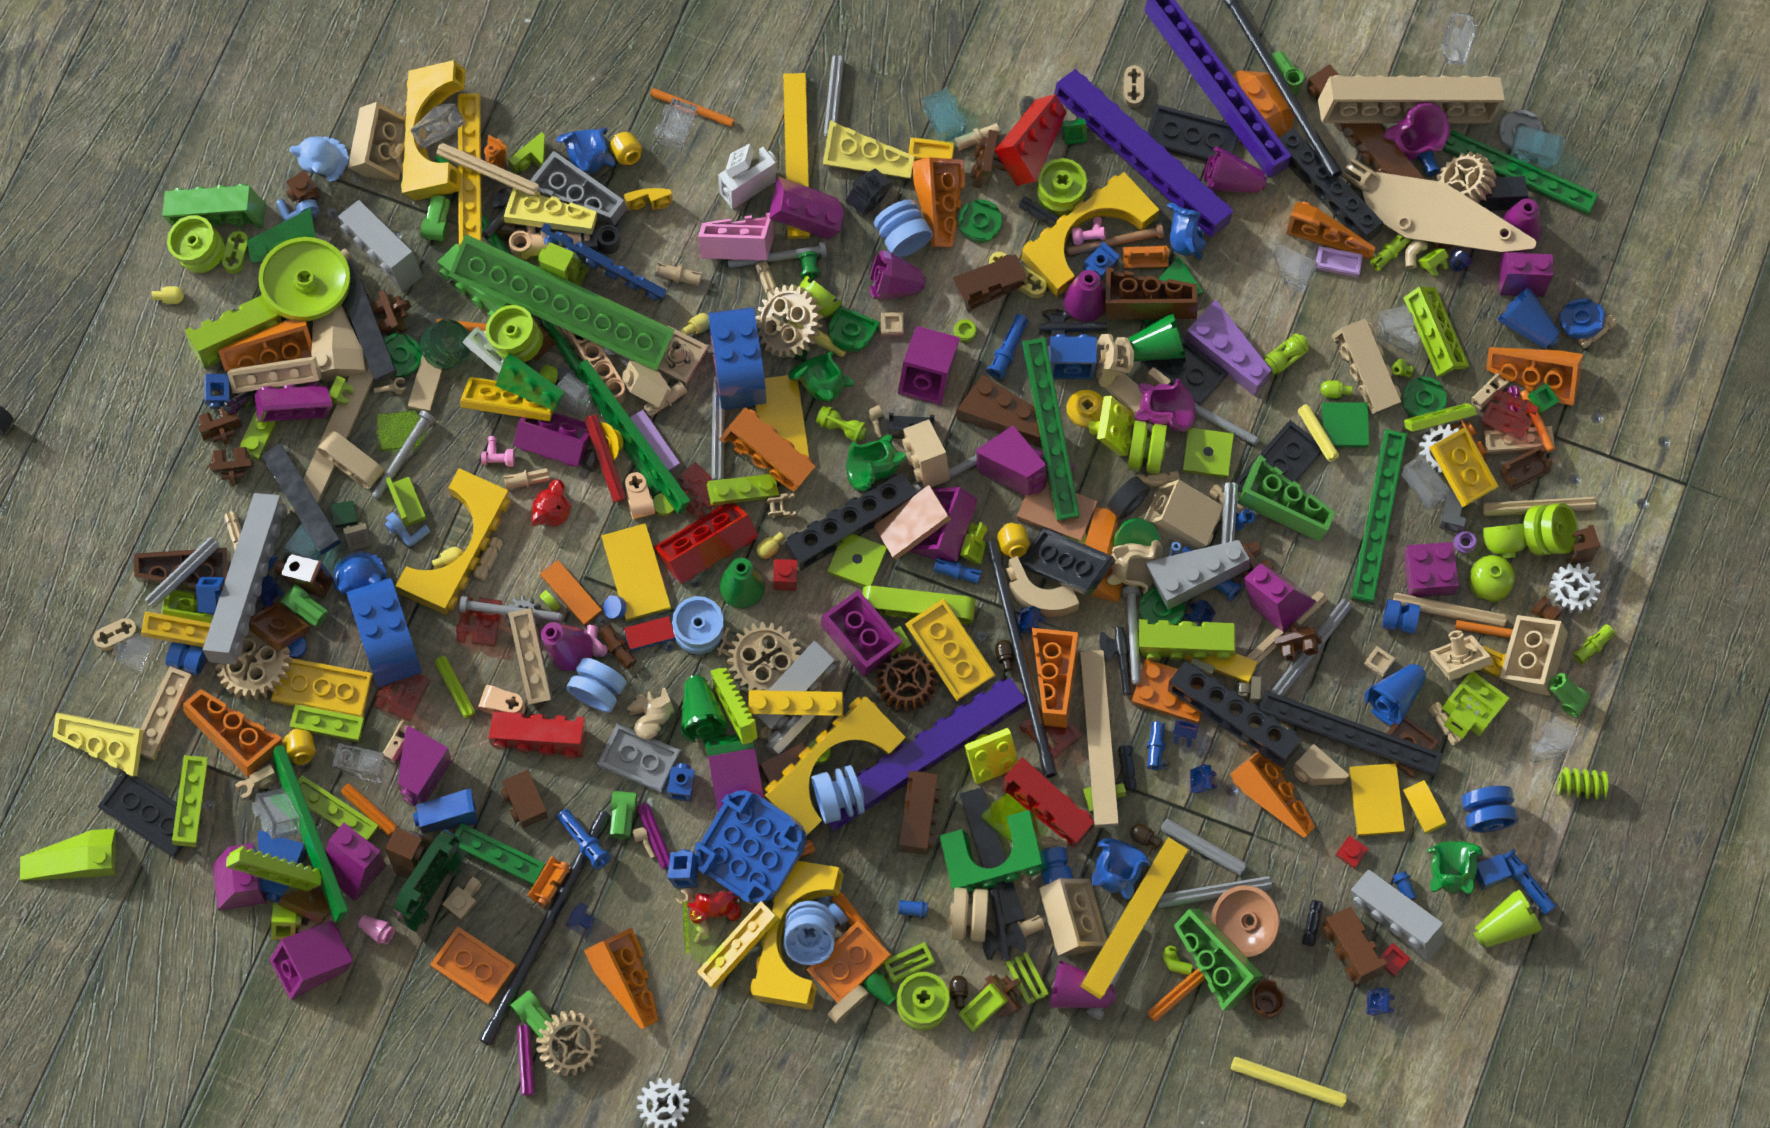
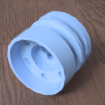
M911 199L889 206L874 221V226L879 231L880 237L886 239L885 245L889 252L899 258L917 252L933 236L928 223L921 218V212L917 209L915 201Z
M851 765L845 766L846 778L843 777L839 768L835 771V781L831 780L827 772L812 776L815 796L825 824L841 820V808L845 809L849 817L853 816L852 805L855 806L858 814L865 813L862 786Z
M805 901L790 908L785 920L784 947L787 955L793 961L803 965H815L828 959L833 952L835 919L827 906L819 902Z

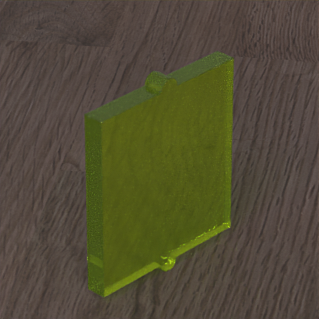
M417 410L377 415L378 430L376 434L379 436L380 451L402 448L418 423ZM420 437L413 447H420Z
M1006 793L997 802L993 801L991 807L981 817L1012 843L1007 816L1027 810Z
M687 901L682 902L685 952L690 953Z

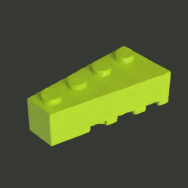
M550 242L546 249L543 248L538 257L541 269L578 286H581L589 270L574 252Z
M261 295L241 304L236 312L228 310L223 312L216 321L211 322L208 319L201 322L202 327L196 330L190 327L184 331L191 349L205 369L208 366H215L221 361L218 352L219 348L280 323L282 319L279 314L266 304Z
M1139 619V648L1142 656L1147 657V660H1160L1161 657L1182 660L1184 656H1193L1197 660L1207 659V656H1216L1217 659H1230V656H1236V627L1234 623L1203 622L1202 626H1197V623L1192 621H1182L1178 625L1169 623L1168 620H1159L1154 625L1147 624V620Z

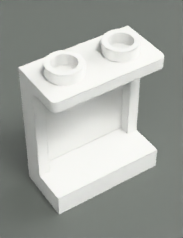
M764 147L760 148V163L741 177L733 180L732 177L729 178L726 171L718 174L719 192L732 210L776 182L777 160L771 151L767 152Z

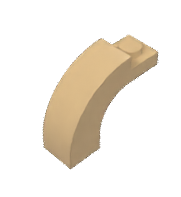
M1018 556L1009 559L1006 572L1010 581H1013L1009 584L1011 596L1021 607L1033 614L1044 617H1060L1078 611L1079 601L1072 589L1065 586L1050 590L1038 588L1027 578Z

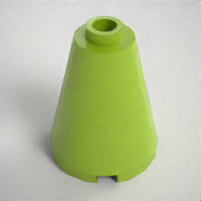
M1519 889L1514 891L1475 926L1477 932L1473 934L1480 946L1485 944L1488 948L1539 933L1543 929Z

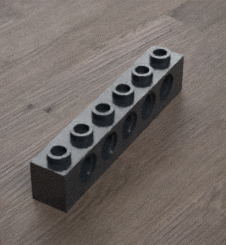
M1294 128L1279 138L1291 154L1288 167L1346 228L1367 242L1380 233L1383 221L1341 177L1337 179L1330 178L1316 151Z
M903 472L898 475L893 474L886 478L884 483L878 487L872 486L861 497L850 499L846 506L841 509L830 511L824 519L811 522L804 531L791 534L787 541H785L786 550L793 560H797V567L802 571L836 551L837 547L843 543V539L849 535L861 536L873 529L875 524L917 493ZM886 494H892L895 497L891 500H887L883 496ZM868 505L875 507L873 511H866L864 508ZM847 517H854L856 519L852 523L845 521ZM829 528L836 530L834 534H827L825 531ZM809 540H815L817 544L814 546H808L806 542Z
M1185 661L1169 681L1168 692L1281 768L1285 767L1299 749L1301 738L1294 730L1286 729L1280 725L1276 718L1262 713L1255 704L1246 702L1236 691L1228 690L1222 686L1218 679L1204 674L1197 665L1189 664ZM1192 685H1200L1202 689H1194ZM1211 698H1219L1221 702H1213ZM1236 710L1240 712V715H1233L1230 711ZM1249 724H1258L1260 728H1252ZM1275 736L1279 741H1271L1269 737Z

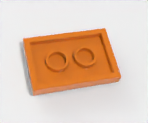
M1145 659L1141 670V682L1136 686L1131 704L1198 725L1201 713L1168 692L1169 681L1179 669ZM1192 685L1194 689H1202L1200 685Z
M858 920L834 943V949L829 958L822 963L811 965L807 971L839 1003L854 988L864 983L892 955Z
M458 926L430 964L431 968L488 1006L517 968L516 964Z

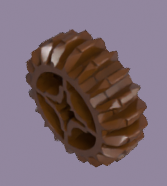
M908 650L905 651V656H901L900 652H896V659L889 655L887 657L888 663L882 661V669H877L876 672L879 676L875 678V684L879 685L876 687V692L882 693L880 700L885 701L888 699L887 707L895 704L896 712L899 711L900 707H904L905 713H908L909 707H912V710L916 712L918 704L922 708L926 707L925 700L928 702L932 701L933 697L931 694H936L937 689L934 686L938 685V679L934 678L937 676V671L931 670L933 668L932 662L925 664L927 659L925 656L919 660L917 652L912 657L909 656ZM904 666H909V667H911V668L908 669V670H901V669H899V667H904ZM919 671L926 681L924 688L920 687V683L916 681ZM889 675L894 677L893 680L897 683L894 692L887 683ZM911 678V682H910V683L907 682V683H905V684L902 685L903 680H904V681H907L908 679ZM905 693H912L915 695L912 697H902Z

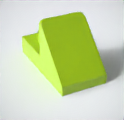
M541 132L508 159L509 168L514 174L525 171L532 161L539 169L544 164L546 155L545 135Z

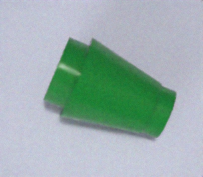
M877 970L863 983L869 993L887 1006L897 998L883 973L880 975Z

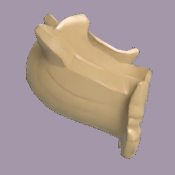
M1155 540L1151 546L1130 543L1114 547L1111 556L1116 561L1111 567L1113 573L1107 578V583L1117 585L1122 582L1129 586H1142V592L1146 594L1153 582L1147 573L1145 562L1162 557L1163 547L1161 543Z

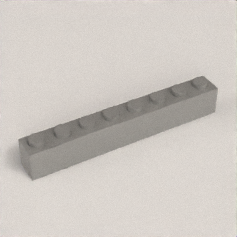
M254 493L203 647V652L209 662L236 665L238 656L242 654V643L244 637L249 632L250 618L255 613V603L262 591L261 584L263 578L267 576L270 557L274 555L276 538L280 536L282 519L287 514V507L284 505L280 495Z

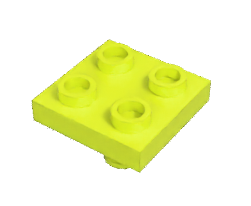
M1105 396L1100 421H1090L1089 432L1092 435H1098L1097 439L1117 455L1128 456L1131 445L1132 426L1135 422L1134 413L1113 396Z
M1008 728L991 735L981 734L976 738V741L965 745L973 779L977 785L1008 773L1018 762L1012 735Z

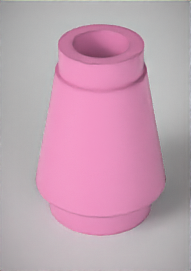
M364 915L358 924V927L378 944L383 943L387 945L395 934V928L392 927L391 923Z

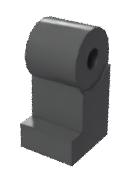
M1450 488L1445 499L1439 528L1459 533L1464 529L1466 518L1460 517L1463 507L1452 488Z

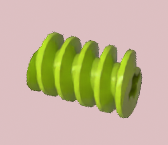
M1564 767L1562 773H1559L1557 795L1560 796L1562 791L1566 790L1567 797H1570L1572 791H1575L1576 798H1579L1581 792H1584L1586 799H1589L1590 794L1594 793L1595 800H1598L1600 794H1603L1604 800H1606L1608 792L1607 772L1602 771L1599 776L1597 770H1593L1589 776L1587 769H1583L1580 774L1578 768H1574L1570 773L1569 767Z

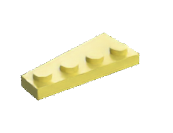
M830 120L823 159L824 166L868 172L876 168L883 175L911 179L912 162H914L915 158L913 155L885 145Z
M514 188L512 189L504 214V222L535 227H543L544 223L551 226V229L586 234L593 233L597 220V211L574 203L566 204L560 202V198L554 196L549 198L540 195V191L535 196H531Z
M56 713L53 737L77 749H82L88 752L89 755L108 762L109 765L126 771L131 776H137L144 729Z

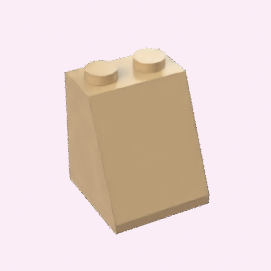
M1178 479L1157 488L1144 519L1151 522L1157 528L1159 535L1198 549L1209 545L1212 541V532L1221 520L1223 505Z

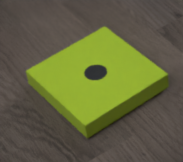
M1190 428L1187 433L1182 472L1228 479L1234 434Z
M851 534L844 538L843 543L837 547L827 574L861 587L872 586L886 554L887 547Z

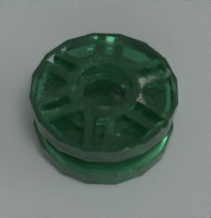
M442 319L423 332L420 340L422 355L434 368L440 370L452 369L465 361L471 353V350L462 343L469 333L458 321Z

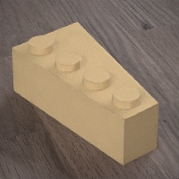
M1365 318L1340 328L1331 336L1334 342H1340V354L1343 360L1346 359L1350 362L1349 372L1356 382H1360L1359 392L1364 402L1368 403L1370 414L1373 415L1401 402V393L1398 386H1394L1391 379L1392 371L1388 364L1385 365L1382 358L1384 355L1382 347L1374 339V328Z

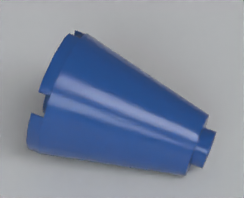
M1529 287L1525 291L1523 290L1506 307L1507 311L1504 314L1501 313L1497 318L1501 324L1542 348L1547 346L1552 348L1560 339L1557 336L1560 333Z
M1409 664L1369 687L1364 697L1366 704L1370 702L1373 707L1371 710L1373 715L1388 725L1397 723L1396 725L1400 724L1426 681L1425 670L1419 665Z

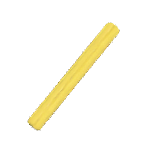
M1235 1057L1231 1065L1233 1071L1339 1107H1344L1347 1100V1095L1239 1057Z

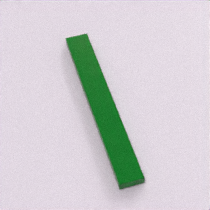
M1450 129L1449 139L1446 140V145L1442 150L1457 158L1460 157L1461 152L1465 155L1469 152L1474 153V155L1479 153L1482 157L1489 160L1494 167L1496 175L1500 177L1525 176L1527 189L1588 216L1599 195Z
M1046 337L1023 341L1022 345L1056 521L1079 518L1080 514Z
M587 359L582 361L576 372L579 380L614 428L621 433L625 443L676 513L680 515L685 512L690 503L688 496Z
M1385 429L1351 600L1369 604L1374 603L1407 438L1406 433Z
M283 745L277 746L272 753L271 760L313 868H319L321 875L320 886L334 922H341L348 908L286 749Z

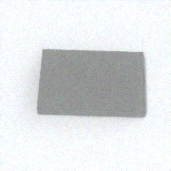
M617 723L597 766L662 794L670 777L671 766H675L681 750L653 738L648 740L641 739L635 734L634 730Z

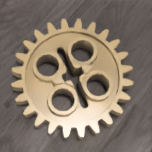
M783 285L782 289L775 288V294L768 293L769 300H762L765 306L764 308L758 307V310L762 313L759 316H755V318L760 320V323L757 324V329H760L758 337L763 338L760 341V345L766 346L765 351L784 359L787 357L794 358L795 354L802 356V349L809 351V343H816L813 337L820 336L816 329L823 326L818 323V320L823 318V315L817 314L821 306L815 305L818 299L811 297V292L805 291V288L800 286ZM774 314L803 325L804 328L800 329L775 318Z
M761 622L760 627L757 629L753 623L751 631L744 627L742 630L743 635L736 634L735 638L738 642L732 641L730 646L734 649H730L727 652L733 658H729L726 661L727 664L733 665L728 672L736 673L733 681H741L739 688L746 685L748 687L747 694L752 689L768 691L800 657L796 653L801 649V647L793 646L797 640L796 638L788 639L790 631L785 634L781 633L782 626L774 630L772 622L768 628L765 627L764 622ZM762 640H770L773 643V648H765ZM778 648L782 649L780 653L773 655L768 662H762L752 671L747 670V668L757 664L761 657L766 658ZM743 652H751L754 660H745ZM775 659H783L786 667H777ZM756 672H765L767 679L759 680L756 677Z
M249 630V634L244 637L242 654L238 656L236 665L220 663L215 668L219 672L217 677L221 681L222 686L230 694L234 693L237 698H240L243 694L246 700L250 698V695H253L255 700H257L260 693L266 698L268 690L275 693V685L283 686L280 679H288L284 671L291 670L288 663L292 662V659L289 655L291 652L288 646L277 652ZM253 647L251 651L246 652L247 649ZM273 655L269 660H265L268 656ZM242 667L240 671L235 672L237 668ZM258 675H262L260 679L255 680Z

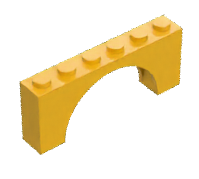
M454 60L409 71L404 161L402 164L403 181L401 188L402 193L414 201L460 191L461 171L449 162H432L427 154L425 145L427 126L435 110L449 96L465 90L466 69Z
M1125 172L1119 176L1115 175L1107 182L1104 188L1096 189L1091 194L1090 199L1086 202L1081 201L1074 207L1073 212L1068 216L1066 214L1061 216L1055 226L1051 229L1048 227L1043 230L1037 240L1034 242L1029 241L1022 249L1021 260L1031 271L1046 281V287L1057 298L1066 291L1075 278V275L1067 265L1064 255V246L1073 228L1095 217H1113L1127 221L1142 231L1158 219L1159 208Z
M460 468L457 470L448 488L450 496L459 500L468 509L473 518V534L467 549L453 563L439 569L417 570L406 566L395 586L398 594L446 616L450 610L453 611L457 606L458 594L461 590L464 591L466 589L471 570L475 571L480 561L478 557L481 551H485L486 547H488L490 534L498 529L501 521L499 517L503 511L506 512L511 503L507 489Z
M857 697L848 706L851 710L845 716L835 718L832 722L834 726L828 732L826 730L821 732L815 739L817 743L811 749L809 746L806 747L798 755L800 760L795 765L790 763L781 772L784 776L778 782L774 779L765 788L767 793L764 797L794 817L803 826L806 836L822 821L810 800L809 779L816 761L827 749L843 741L862 740L877 746L883 752L889 754L906 738L867 697L862 699Z
M797 861L780 891L772 899L774 902L772 912L779 919L762 937V955L757 958L756 969L758 971L756 979H753L751 983V993L757 1001L812 1010L817 991L816 985L813 981L801 978L791 972L783 958L781 946L785 920L790 908L798 903L812 901L820 897H839L844 876L839 867Z

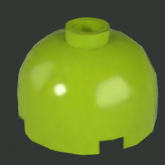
M806 276L801 282L800 287L805 288V291L811 292V297L818 299L815 305L821 306V309L817 314L823 315V318L832 315L843 302L838 299L835 303L834 299L836 297L814 280L810 284L811 278Z
M1524 523L1483 528L1485 545L1492 553L1502 554V558L1516 557V552L1524 550L1527 546L1524 537Z
M1496 555L1484 556L1476 561L1468 577L1471 592L1477 598L1489 600V602L1493 603L1506 598L1510 594L1515 582V573L1512 565L1506 559Z

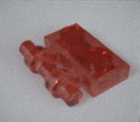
M1497 390L1494 398L1501 402L1498 405L1490 401L1481 419V424L1523 441L1533 422L1526 414L1529 412L1537 415L1539 407L1533 405L1530 400H1521L1514 397L1513 393L1508 391L1504 393ZM1512 405L1519 408V411L1517 413L1507 409V407Z
M696 462L693 463L679 476V480L683 483L680 487L685 494L691 491L697 497L696 500H692L688 496L690 503L686 510L700 519L705 514L701 509L703 505L709 510L716 506H711L707 489L708 481H713V479Z
M468 597V601H473V598ZM479 597V602L503 605L502 600ZM467 610L466 613L459 612L461 616L455 630L457 633L456 642L465 643L466 635H472V644L495 647L501 614ZM471 615H476L474 626L468 625Z
M416 674L412 677L409 676L384 685L383 689L379 690L376 695L377 700L374 706L382 710L385 703L389 702L391 703L388 708L389 713L410 722L430 683V678ZM395 684H399L400 687L396 695L390 694Z

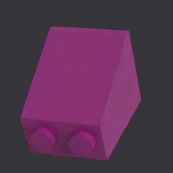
M1499 252V295L1518 296L1529 287L1535 296H1545L1553 277V254Z
M916 326L903 361L897 394L941 405L957 355L960 337Z
M1011 426L976 450L977 470L980 474L1027 496L1033 492L1038 494L1045 488L1047 484L1046 464L1014 426Z
M1261 563L1244 578L1251 607L1283 633L1316 603L1315 599L1283 574Z
M409 725L405 729L398 786L402 797H404L403 801L415 807L417 804L427 802L452 763L448 747Z
M755 747L707 756L718 812L724 804L722 800L727 794L730 795L736 791L746 790L763 797Z
M343 823L328 840L325 852L339 888L356 902L386 867L382 853L346 823Z
M253 843L230 846L213 863L218 911L266 903L260 877L226 867L227 857L230 853L242 846H246V850L253 848L256 853L257 850Z
M332 921L282 939L270 957V961L290 1000L346 972L353 962L350 950L345 947L341 933L338 928H335Z

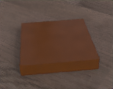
M278 601L251 616L249 622V630L277 652L309 633L311 628L310 625Z
M1405 716L1400 724L1396 725L1397 723H1394L1387 732L1389 735L1434 750L1440 743V740L1408 716ZM1396 763L1397 768L1411 778L1417 772Z
M321 886L308 892L289 887L279 901L280 906L319 924H322L330 914V909Z

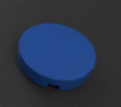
M1590 299L1573 300L1566 304L1563 311L1561 310L1560 326L1563 332L1576 339L1593 337L1605 325V312L1602 306L1598 303H1593Z

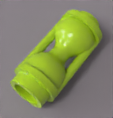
M1293 334L1289 339L1264 356L1265 363L1271 369L1270 376L1278 375L1309 351V342L1303 335Z
M823 406L816 419V423L820 424L821 428L829 430L842 429L846 437L855 443L859 440L863 441L868 431L865 428V422L858 420L844 421L840 413L833 410L830 406L828 408Z

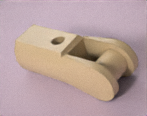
M1499 372L1471 398V403L1478 410H1482L1509 384L1508 380L1504 381L1500 377L1501 374ZM1493 383L1499 387L1497 390L1491 386Z
M401 720L391 740L381 755L392 763L397 761L403 750L404 739L398 736L401 732L405 734V729L408 725L405 724L404 720Z

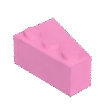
M770 212L766 213V217L752 219V215L745 216V220L731 222V219L702 223L698 235L701 258L767 261L775 236L774 220L769 219Z

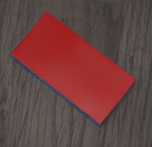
M669 616L624 628L630 652L675 640Z

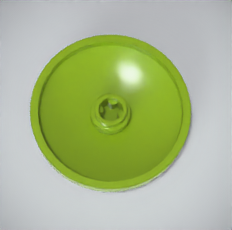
M299 237L287 240L274 247L261 264L259 270L261 295L274 312L285 318L296 321H310L325 317L335 311L348 294L350 288L348 263L335 246L324 240L312 237Z

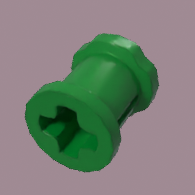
M806 251L798 255V260L802 266V279L806 276L815 279L821 275L816 260L818 253L815 251Z

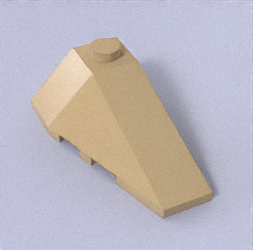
M342 304L329 315L313 320L311 354L312 357L316 356L321 380L326 383L334 381L337 376L344 378L367 371L365 354L355 335L354 328L350 325Z

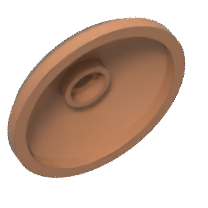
M1249 885L1233 887L1219 897L1212 911L1211 921L1245 957H1252L1265 952L1272 946L1278 936L1280 929L1279 910L1271 896L1260 888ZM1250 917L1254 918L1253 925L1249 924Z

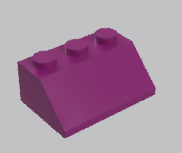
M781 177L776 178L769 219L828 240L841 231L844 211L838 198Z
M319 383L307 384L306 387H297V385L293 384L285 385L280 389H274V386H264L257 390L255 394L258 422L326 418L332 408V401L327 387L320 386Z
M553 412L550 421L522 417L518 422L513 446L519 447L524 452L540 454L546 459L561 461L567 466L578 467L586 455L591 437L585 422Z
M961 487L932 488L951 520L909 552L934 560L938 557L946 561H957L978 499Z
M859 589L822 615L820 626L863 677L878 668L882 661L885 662L887 657L902 643V640Z

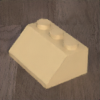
M378 102L361 107L348 168L365 177L398 181L401 171L396 160L389 157L388 150L393 144L397 146L401 143L404 146L406 117Z
M1517 615L1500 674V680L1529 693L1551 696L1552 691L1550 690L1549 681L1557 674L1568 634L1563 623L1556 620Z
M1059 878L1039 888L1058 956H1074L1103 948L1107 937L1090 879Z

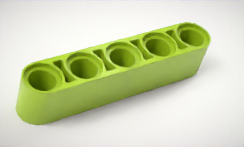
M880 586L863 587L862 594L882 616L913 619L944 598L962 625H969L974 621L976 600L972 597Z

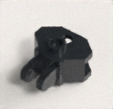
M874 168L855 179L846 203L857 209L863 217L883 200L893 185L892 181Z

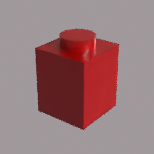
M774 559L773 590H797V560Z

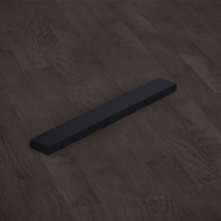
M1265 690L1259 707L1262 713L1267 716H1273L1280 722L1433 777L1437 773L1443 755L1440 752Z

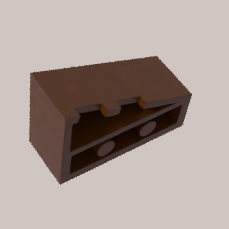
M1016 254L1003 256L996 262L953 277L956 289L967 312L1029 284Z
M909 771L899 851L927 855L928 848H933L934 834H930L931 825L936 826L937 811H933L934 802L939 803L940 789L936 788L937 774Z
M1352 907L1327 917L1323 923L1324 927H1322V930L1327 940H1332L1335 946L1333 950L1337 959L1343 961L1346 967L1344 971L1350 982L1353 981L1357 987L1382 975L1388 963L1384 958L1379 960L1374 951L1377 948L1373 941L1369 942L1364 932L1366 930Z

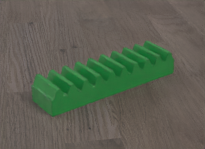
M463 823L460 824L455 833V836L463 840L459 848L467 852L472 858H477L480 862H485L488 866H493L505 874H510L513 878H518L521 882H526L532 887L546 866L545 863Z

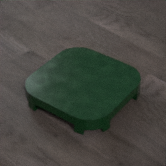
M443 830L436 837L396 899L394 912L398 922L414 932L418 931L421 923L424 925L427 923L430 916L424 909L448 874L457 878L461 871L458 867L467 857V852L459 848L463 841L462 839L447 830Z

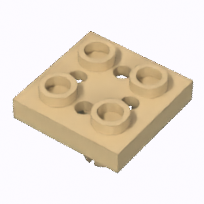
M674 329L673 336L657 370L659 373L677 382L680 381L683 385L687 386L706 354L708 345Z
M1459 630L1452 631L1448 635L1450 639L1449 644L1430 651L1431 659L1449 680L1460 678L1467 673L1481 670L1485 666L1492 664L1491 656L1472 635L1464 638V634Z

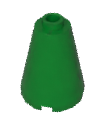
M1174 314L1164 317L1128 338L1134 351V362L1181 359L1186 357L1185 349L1183 350L1182 337Z
M737 558L722 574L719 590L727 604L734 608L745 609L748 606L757 604L761 600L765 591V580L762 573L749 560Z
M699 675L690 676L684 682L682 736L690 742H696L695 739L703 738L704 742L706 739L724 735L728 722L706 678Z

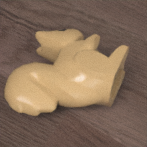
M666 688L661 690V696L658 698H654L651 691H648L647 698L639 694L633 699L631 705L627 707L631 716L645 714L637 720L634 727L635 734L645 740L657 736V733L661 730L660 726L669 719L671 714L675 713Z

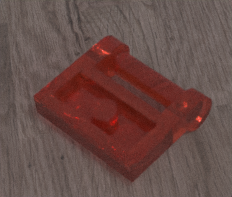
M1029 717L1019 728L1023 733H1027L1036 743ZM1069 720L1067 728L1044 725L1047 734L1057 744L1053 749L1049 745L1054 760L1059 754L1080 739L1082 735Z

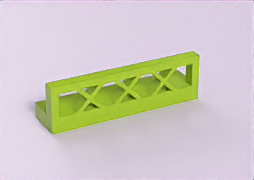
M1418 287L1404 297L1405 303L1436 376L1443 377L1453 369L1468 368V361L1436 287Z

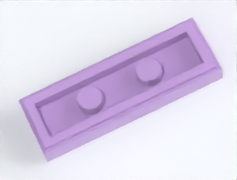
M644 410L631 416L630 418L669 472L679 467L680 462Z

